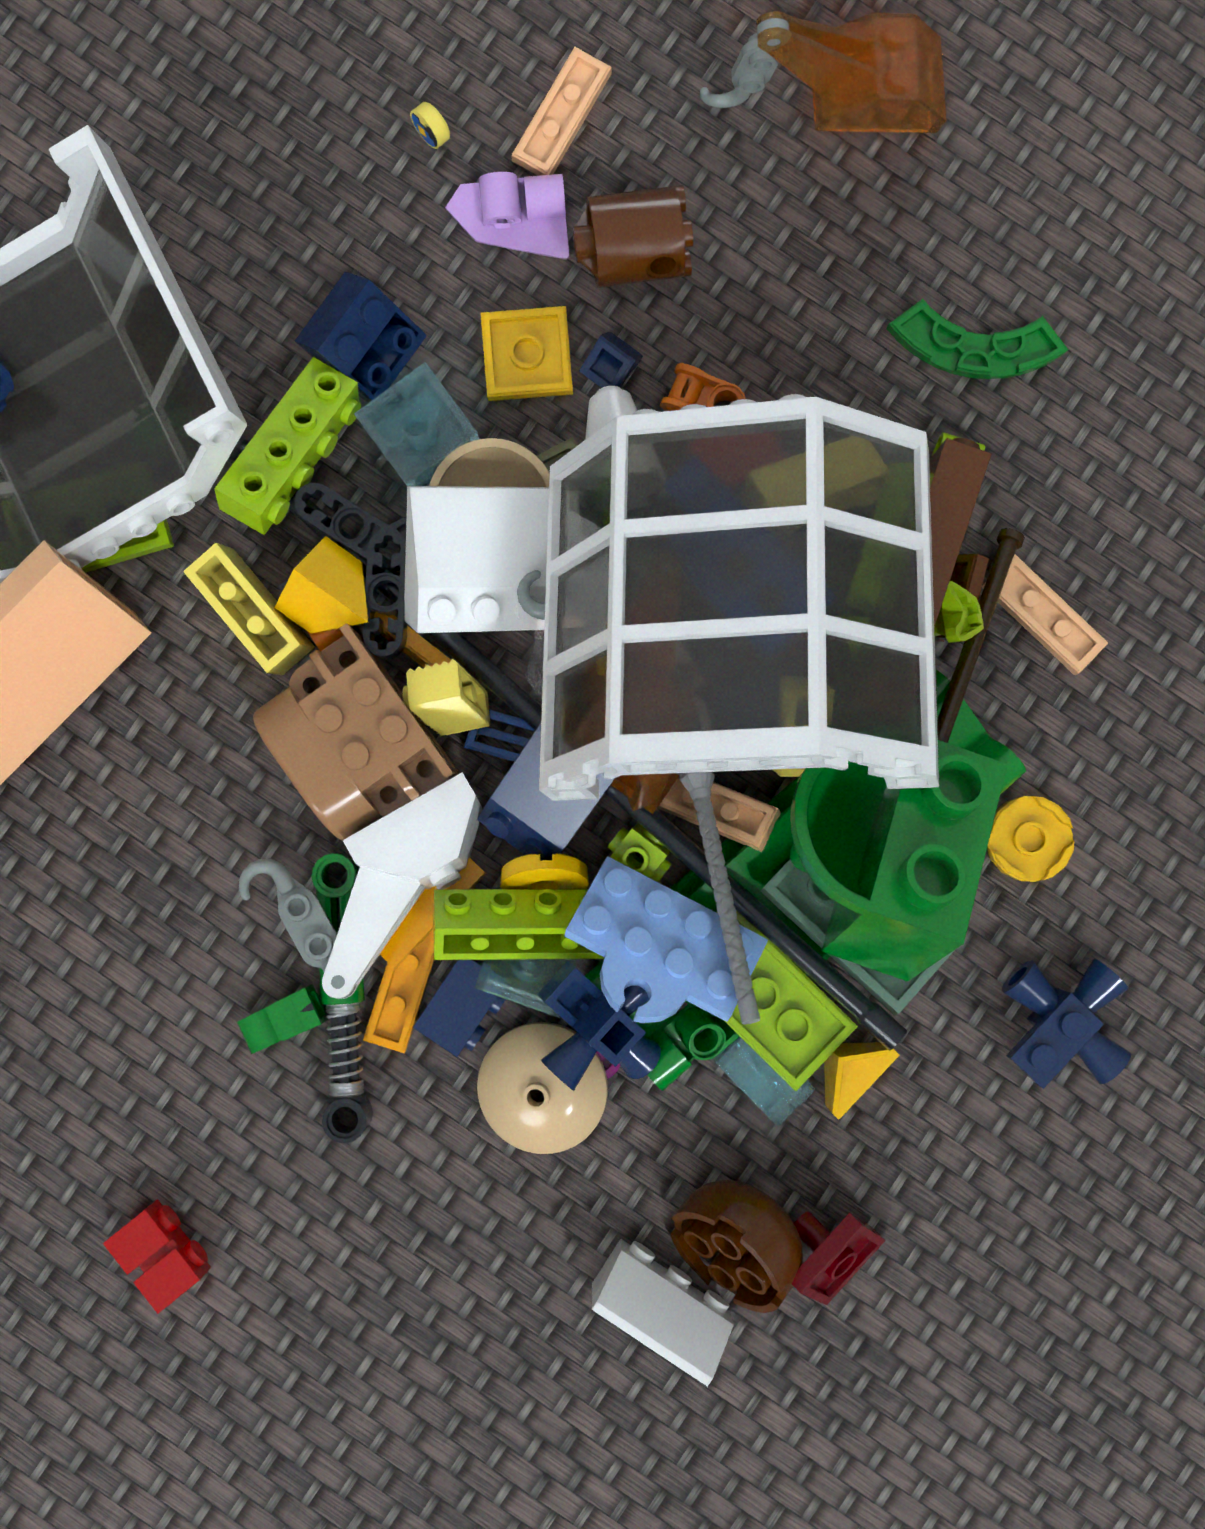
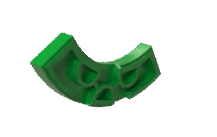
M924 299L890 322L886 328L897 342L923 362L948 373L968 378L1000 379L1019 376L1052 363L1069 350L1043 316L1024 327L1014 330L994 332V334L990 335L968 332L965 328L946 320L935 312Z

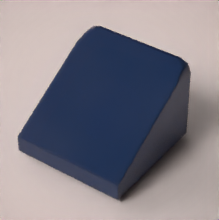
M607 332L600 335L579 372L601 388L606 386H618L621 388L639 364L643 355L612 332Z

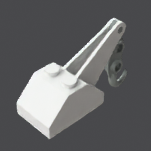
M462 772L344 839L345 846L355 864L360 868L338 934L316 895L295 880L282 863L273 859H259L250 863L242 871L239 878L240 895L243 900L250 899L249 884L252 878L261 873L270 875L277 887L279 916L301 957L310 966L323 970L322 987L327 995L337 999L348 998L355 992L357 986L423 891L433 886H436L438 890H443L461 879L459 871L467 866L479 826L477 819L483 808Z

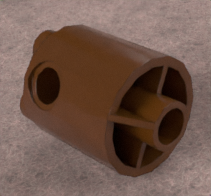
M678 185L587 197L586 209L576 226L573 227V240L576 261L594 274L597 288L692 275L689 249L685 250V248L693 247V229L691 220H683L682 213L686 212L684 186Z

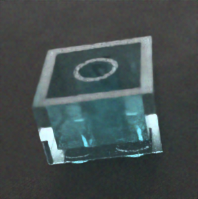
M426 362L354 413L363 430L406 488L407 486H427L437 467L445 457L458 447L471 441L479 440L478 432Z

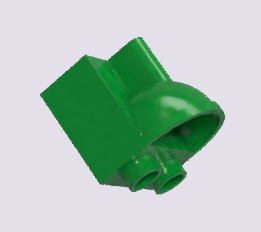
M873 726L850 731L922 745L920 733L904 728ZM938 740L939 787L888 789L884 777L868 775V766L848 761V769L845 770L827 767L804 769L797 782L791 803L790 817L794 843L790 849V859L797 869L808 873L817 887L835 901L822 952L908 982L964 944L1007 769L1006 763Z

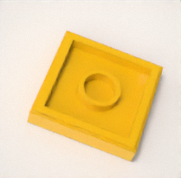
M566 306L481 313L488 401L573 395Z

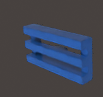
M489 710L490 720L535 732L521 718ZM484 727L468 732L464 748L515 762L520 754L475 742L477 734L523 747L526 746L530 739Z

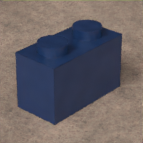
M457 960L413 1028L456 1057H458L464 1047L472 1051L486 1030L479 1023L489 1010L496 1015L509 996L510 992L503 988L509 978L483 960Z

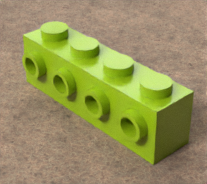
M313 357L214 488L219 509L263 535L266 534L273 523L278 525L286 516L290 506L289 501L295 492L302 486L310 483L314 474V466L321 457L327 458L334 450L338 440V433L345 424L350 426L356 420L361 409L358 382Z
M588 889L434 890V960L604 959V957L564 936Z

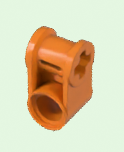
M679 363L674 370L676 378L669 395L662 398L660 406L665 411H675L691 404L714 407L720 401L733 402L746 398L744 392L737 385L711 376L695 366Z

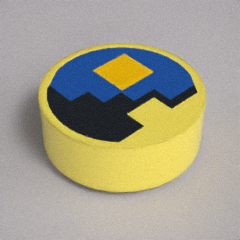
M422 102L410 112L414 127L429 146L438 149L450 139L448 125L433 105L428 102Z

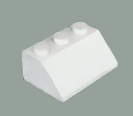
M620 1239L592 1282V1310L708 1387L714 1377L734 1326L731 1312L728 1310L729 1304L711 1290H707L704 1294L690 1285L692 1279L679 1268L670 1265L666 1269L655 1262L654 1253L641 1243L633 1241L630 1245Z

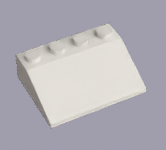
M407 486L405 622L417 633L544 630L545 620L530 616L518 602L517 589L520 581L526 574L539 570L541 577L531 584L530 595L535 601L545 603L549 487ZM582 492L571 493L569 549L587 538ZM589 558L569 570L568 587L576 580L591 575ZM567 617V629H589L590 619Z

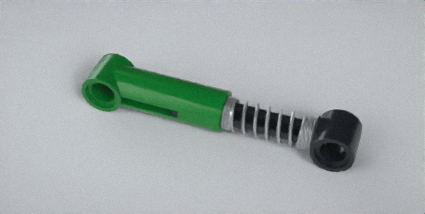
M346 853L324 855L315 863L311 876L313 885L316 888V897L337 934L339 931L337 897H339L341 925L360 868L355 864L352 856ZM335 862L342 864L348 874L345 884L341 887L332 885L327 876L328 869ZM319 968L321 1004L327 1005L325 1007L327 1009L326 1012L330 1014L326 1016L331 1022V1027L327 1028L328 1031H331V1039H328L327 1042L331 1043L332 1051L328 1052L329 1055H332V1063H329L328 1066L333 1069V1075L329 1076L333 1080L329 1082L330 1094L327 1096V1108L323 1113L322 1125L330 1139L339 1143H349L355 1141L363 1134L370 1124L373 1115L371 1103L367 1099V1093L363 1091L364 1080L359 1077V1073L363 1070V1067L359 1065V1060L363 1056L358 1053V1049L362 1046V1043L358 1041V1036L362 1032L357 1029V1024L361 1022V1019L357 1017L356 1013L360 1010L359 1003L365 1001L364 978L350 997L337 999L325 993L322 987L324 972ZM341 1107L353 1109L358 1116V1124L352 1127L342 1124L338 1118V1109Z

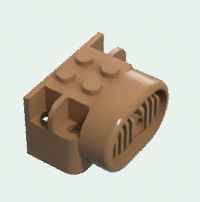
M347 623L339 628L343 633L341 638L321 652L316 650L310 654L311 659L298 667L292 674L289 687L257 709L253 715L254 725L260 737L299 794L321 823L335 837L342 841L460 774L420 717L418 718L417 715L408 710L404 704L402 690L379 658L366 648L363 636Z

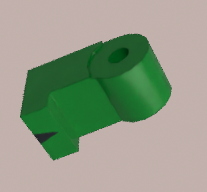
M311 984L243 1018L237 1023L251 1054L281 1040L285 1041L321 1025L328 1018L314 985Z

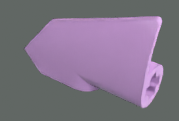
M511 172L484 174L479 177V183L460 184L445 207L477 243L565 260L569 258L562 174L517 178V175Z

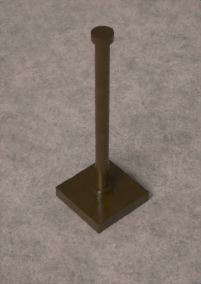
M1003 528L997 536L996 540L999 547L979 600L984 629L966 640L962 647L937 717V735L940 741L946 743L949 741L1015 551L1023 545L1025 537L1015 529Z

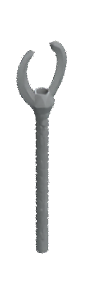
M692 695L687 701L698 712L701 731H712L710 715L705 702L699 695ZM670 712L668 716L672 730L677 715L675 712ZM713 772L676 773L679 775L678 778L690 793L695 810H697L696 816L700 824L699 829L703 848L705 849L706 861L708 862L709 875H711L710 880L714 889L713 894L715 902H717L716 907L720 916V926L723 929L722 935L724 943H726L725 949L727 957H729L728 962L730 971H732L731 976L733 985H735L734 990L738 999L737 1004L742 1024L756 1023L760 1021L754 990L752 989L753 985L749 975L750 971L746 961L737 913L733 905V895L729 879L727 878L728 873L722 853L721 841L719 840L718 828L716 827L715 814H713L712 801H710L715 775Z

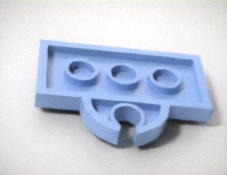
M607 856L569 923L564 936L604 957L600 971L602 992L609 1005L618 1012L625 1002L624 989L629 986L643 988L649 998L648 1002L638 1007L633 1021L639 1023L660 1022L676 1014L685 1001L728 1022L737 1005L738 999L734 990L735 985H733L732 971H730L729 957H727L726 943H724L723 929L720 926V916L718 913ZM739 925L746 961L750 971L749 975L751 976L768 939Z

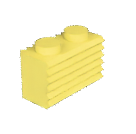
M454 659L449 664L443 661L441 665H438L435 662L432 667L426 665L422 669L418 666L415 671L411 668L407 671V685L403 687L402 691L404 704L410 712H413L418 718L420 717L425 725L430 726L431 729L433 728L440 736L490 726L487 691Z

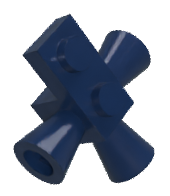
M1093 959L1074 992L1070 993L1059 988L1053 989L1033 960L1025 962L1006 980L1002 987V992L1033 1011L1027 1018L1033 1027L1006 1056L1042 1089L1051 1082L1077 1053L1099 1084L1108 1083L1127 1066L1131 1053L1097 1032L1104 1023L1094 1013L1128 990V986L1105 964L1097 959Z
M567 961L537 994L552 1010L577 1031L576 1034L541 1059L542 1063L573 1091L576 1089L597 1051L615 1067L620 1064L626 1075L631 1079H640L648 1075L656 1067L661 1055L659 1044L644 1036L646 1032L629 1017L638 1007L644 1005L649 1000L643 988L629 986L624 989L625 1002L622 1008L616 1012L609 1005L603 992Z

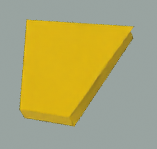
M325 536L293 569L274 608L310 634L338 629L346 623L350 626L368 623L363 562Z
M880 1042L842 1043L824 1062L826 1107L837 1119H840L900 1055L894 1049L889 1051Z

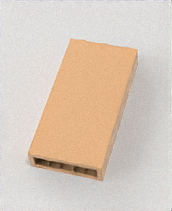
M45 540L0 583V785L152 633L133 610Z

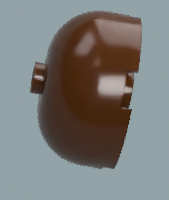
M733 1180L710 1182L696 1189L671 1218L674 1220L675 1229L670 1235L681 1257L707 1285L713 1279L721 1287L734 1293L733 1303L755 1312H773L779 1308L794 1287L792 1282L799 1267L803 1264V1248L799 1233L785 1210L761 1190L749 1184ZM718 1250L719 1253L709 1266H706L699 1257L700 1255L704 1258H711Z

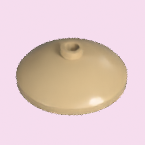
M487 438L471 441L452 451L437 467L429 486L549 487L550 472L544 463L527 448L509 440Z
M533 1022L518 1026L502 1035L488 1050L482 1061L478 1075L477 1091L483 1115L497 1135L518 1149L536 1154H553L568 1150L581 1143L592 1133L604 1113L608 1097V1082L604 1065L598 1053L594 1056L574 1091L555 1076L541 1061L543 1057L577 1033L570 1028L549 1022ZM530 1090H540L544 1094V1101H534L530 1096Z

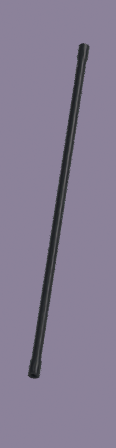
M242 435L229 456L230 460L235 461L248 444V441ZM296 491L289 501V510L293 514H295L303 523H305L313 532H315L321 539H323L327 535L320 532L313 526L309 525L299 514H297V511L294 507V498L297 493ZM310 499L308 500L307 505L311 508L310 515L314 510H319L327 515ZM341 527V532L345 538L354 539ZM330 538L332 541L337 543L339 546H341L350 554H352L357 559L363 562V575L366 578L367 560L363 559L359 555L355 554L348 548L344 547L340 543ZM386 568V571H383V570H381V569H377V574L386 573V572L393 574V573H392L389 569H387V568ZM384 583L379 586L378 590L395 603L399 596L397 585L394 583ZM459 632L427 633L535 731L541 724L542 706ZM610 785L605 793L712 888L705 852L657 809L653 814ZM728 873L727 878L730 882L734 900L733 905L736 911L856 1017L858 1023L889 1051L892 1050L906 1035L907 1029L879 1004L868 999Z

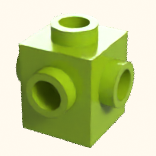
M639 823L630 831L622 827L607 847L614 852L610 858L656 882L661 880L672 865L666 860L670 851ZM636 852H639L643 856L644 860L640 859L636 855Z

